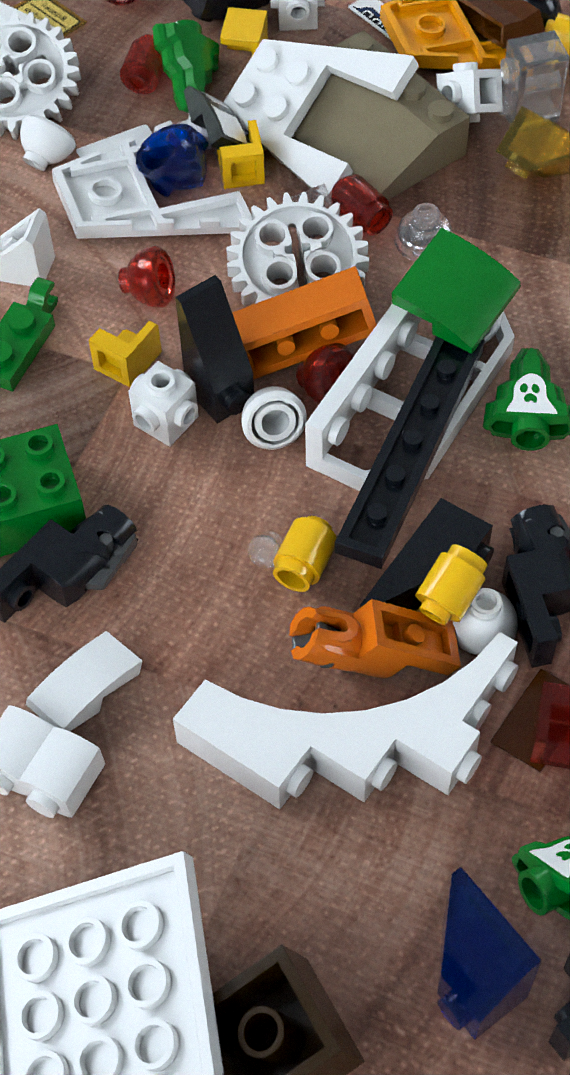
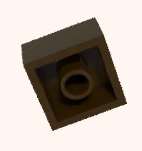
M280 945L212 994L224 1075H347L365 1062L308 959L284 945Z

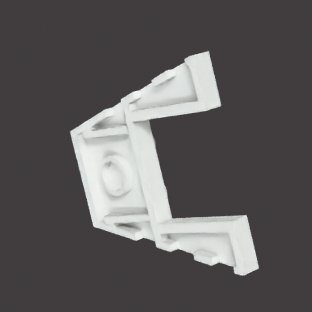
M263 39L223 103L234 112L247 133L248 121L256 120L262 145L280 163L289 168L308 188H311L319 196L323 195L324 202L331 206L350 178L353 170L348 163L292 139L300 123L331 74L397 101L419 65L415 57L411 55Z
M190 115L189 119L173 125L171 120L154 127V134L137 141L133 136L119 141V148L103 155L97 150L52 169L54 185L77 239L228 234L231 231H240V217L252 220V215L240 191L163 208L158 207L139 164L211 149L207 130L191 123Z

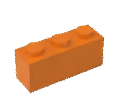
M356 266L232 312L253 371V380L367 338L377 325Z

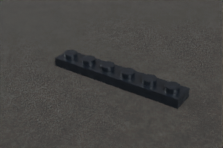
M436 336L335 541V553L382 569L483 354L484 339L471 354Z

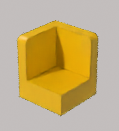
M228 7L220 35L221 44L227 45V49L251 51L253 56L261 41L268 39L267 11Z
M256 120L248 121L249 143L220 147V150L217 149L224 189L265 184L264 152Z
M148 321L137 334L125 329L117 337L99 328L88 340L94 369L128 387H131L136 377L143 374L162 353L159 326L152 321Z

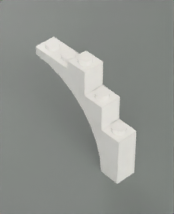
M499 632L472 662L443 683L407 700L362 711L315 713L279 709L241 698L205 679L173 718L177 743L278 809L282 808L291 795L297 798L303 793L312 778L313 770L362 802L366 801L374 788L382 791L387 786L398 765L444 794L449 795L458 780L466 784L471 779L481 762L482 755L477 753L481 733L478 729L490 712L492 705L488 701L496 689L502 693L505 692L518 671L519 666L513 663L518 642Z

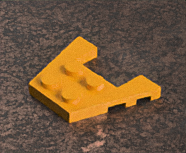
M391 0L381 5L380 20L398 54L414 56L419 65L418 68L453 69V64L478 62V69H501V71L507 72L530 71L532 57L524 44L502 49L492 41L479 42L456 0Z

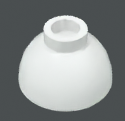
M38 115L24 117L21 124L20 138L25 151L23 161L40 171H45L48 165L61 162L73 152L76 147L74 137L63 127Z
M278 386L265 387L253 393L246 401L241 415L242 428L246 438L253 445L268 450L280 449L293 443L303 432L307 421L305 406L298 396Z
M480 588L460 622L452 621L455 627L458 646L475 655H479L499 632L515 640L518 631V617L513 604L504 594L491 588Z

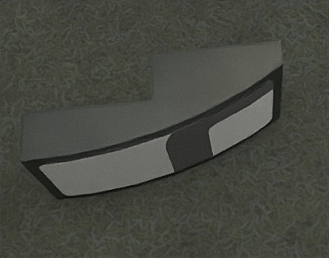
M191 86L183 90L191 123L207 130L210 146L220 150V147L249 143L241 122L225 103Z

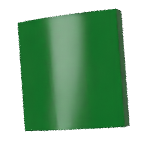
M441 227L392 291V304L432 323L433 335L472 354L521 287V281L487 253Z

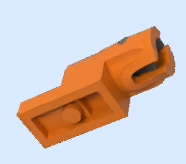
M371 599L354 613L327 606L319 608L304 607L295 614L290 624L289 636H292L293 649L291 654L293 659L317 665L321 668L353 671L386 679L392 677L407 665L444 675H450L461 667L456 632L452 621L449 620L446 625H441L421 612Z

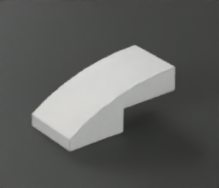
M105 631L56 668L27 697L26 706L52 726L71 731L100 712L102 700L105 696L138 676L143 660Z

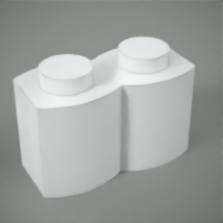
M9 705L0 718V794L8 795L12 790L28 796L26 803L46 817L53 818L58 813L72 818L105 766L100 748L70 731L52 726L28 711Z

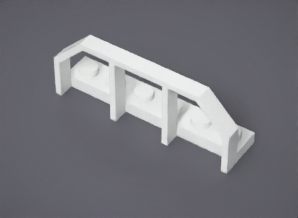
M394 304L389 307L305 423L307 467L358 491L361 490L370 470L364 471L327 452L333 444L338 446L342 443L348 432L350 420L356 411L361 413L368 408L390 419H396L404 401L373 387L379 379L385 380L393 369L396 355L400 350L425 360L434 341L416 334L418 324L422 318ZM504 311L502 312L500 327L495 334L499 345L487 363L478 362L470 379L473 381V384L459 403L424 480L430 477L513 350L515 336Z

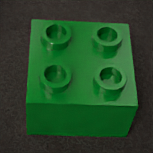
M58 424L0 439V557L16 553L50 519L70 533L76 525L86 519L82 498Z

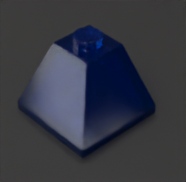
M460 867L451 875L444 911L437 994L440 996V999L437 1003L443 1015L454 1028L461 1030L465 1027L470 1035L477 1039L528 997L542 960L463 868Z

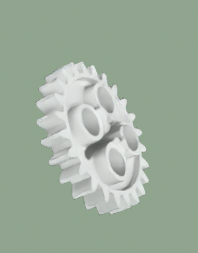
M13 10L10 21H4L3 16L0 14V101L6 97H14L11 102L0 104V137L5 129H9L13 140H17L25 116L38 115L46 119L51 117L61 122L62 117L59 108L71 110L73 106L68 96L79 95L75 82L81 80V74L77 67L80 64L77 53L73 52L74 49L70 38L64 39L60 26L51 30L49 19L46 17L37 25L33 12H29L24 21L19 19L16 10ZM30 47L25 52H16L19 48ZM49 78L44 84H35L39 79Z
M288 192L284 193L283 204L279 205L271 197H268L267 210L263 211L253 205L251 207L252 220L240 217V231H231L230 233L232 246H228L226 249L227 260L230 261L227 263L228 277H233V291L242 292L241 299L244 306L253 302L255 304L299 287L296 260L292 254L290 227H294L297 232L300 260L304 264L305 284L322 279L315 276L316 273L327 272L333 275L356 266L363 287L365 286L366 274L364 272H367L369 269V257H367L368 241L362 240L363 227H352V213L339 217L340 203L336 202L328 209L325 208L323 195H320L314 204L308 203L306 192L301 193L298 202H292ZM313 234H319L323 236V238L311 239L308 236ZM269 241L280 242V244L276 246L265 245V243ZM275 279H285L289 281L283 285H276L271 283Z

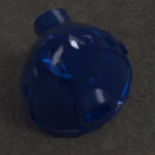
M188 124L166 126L152 133L141 144L135 163L138 170L151 181L152 187L161 195L169 197L173 191L193 190L203 185L207 172L205 150L208 148L209 142L201 133Z

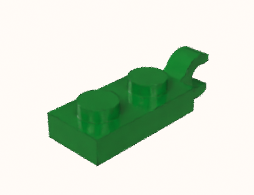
M37 277L29 290L26 305L13 302L0 321V388L14 391L55 327L53 314H50L58 303V297L50 295L55 286L53 281Z

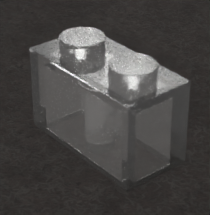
M555 30L507 40L506 55L500 63L503 111L499 112V114L507 118L513 131L559 122L570 56Z

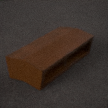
M456 0L470 26L502 49L525 44L545 32L540 9L525 0Z

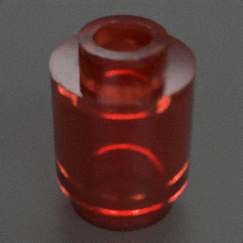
M150 34L142 35L132 42L120 69L122 83L129 90L138 94L154 92L164 72L161 55L154 47V35Z
M352 174L348 177H343L334 185L330 204L340 203V216L352 213L353 227L362 226L363 233L374 236L388 226L393 215L388 199L361 175Z

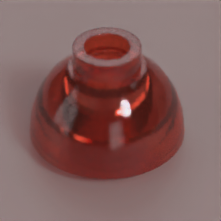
M158 245L146 247L131 258L127 267H122L119 270L118 282L120 289L124 294L131 293L137 301L144 305L157 308L166 307L172 300L175 292V272L167 252Z
M329 343L320 346L312 351L305 361L300 362L296 370L297 382L304 388L312 400L320 404L354 355L347 346L341 343Z

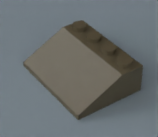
M364 30L333 46L391 53ZM416 72L397 101L331 74L292 136V139L348 163L353 173L344 187L372 210L466 155L470 116Z

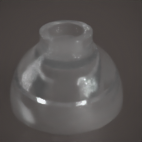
M422 203L401 219L396 228L394 243L397 250L404 257L416 261L441 227L452 233L454 231L450 221L435 205Z

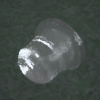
M267 531L262 535L254 537L248 545V556L251 561L262 568L275 566L273 560L283 542L282 538L273 531Z

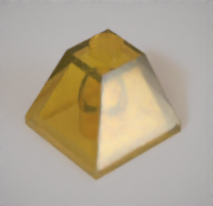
M521 106L496 150L497 153L508 159L505 167L523 178H527L529 173L542 178L570 174V131Z

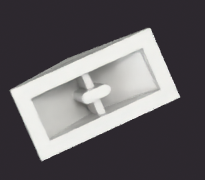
M40 208L0 236L1 282L31 286L37 277L47 278L55 258L47 214Z

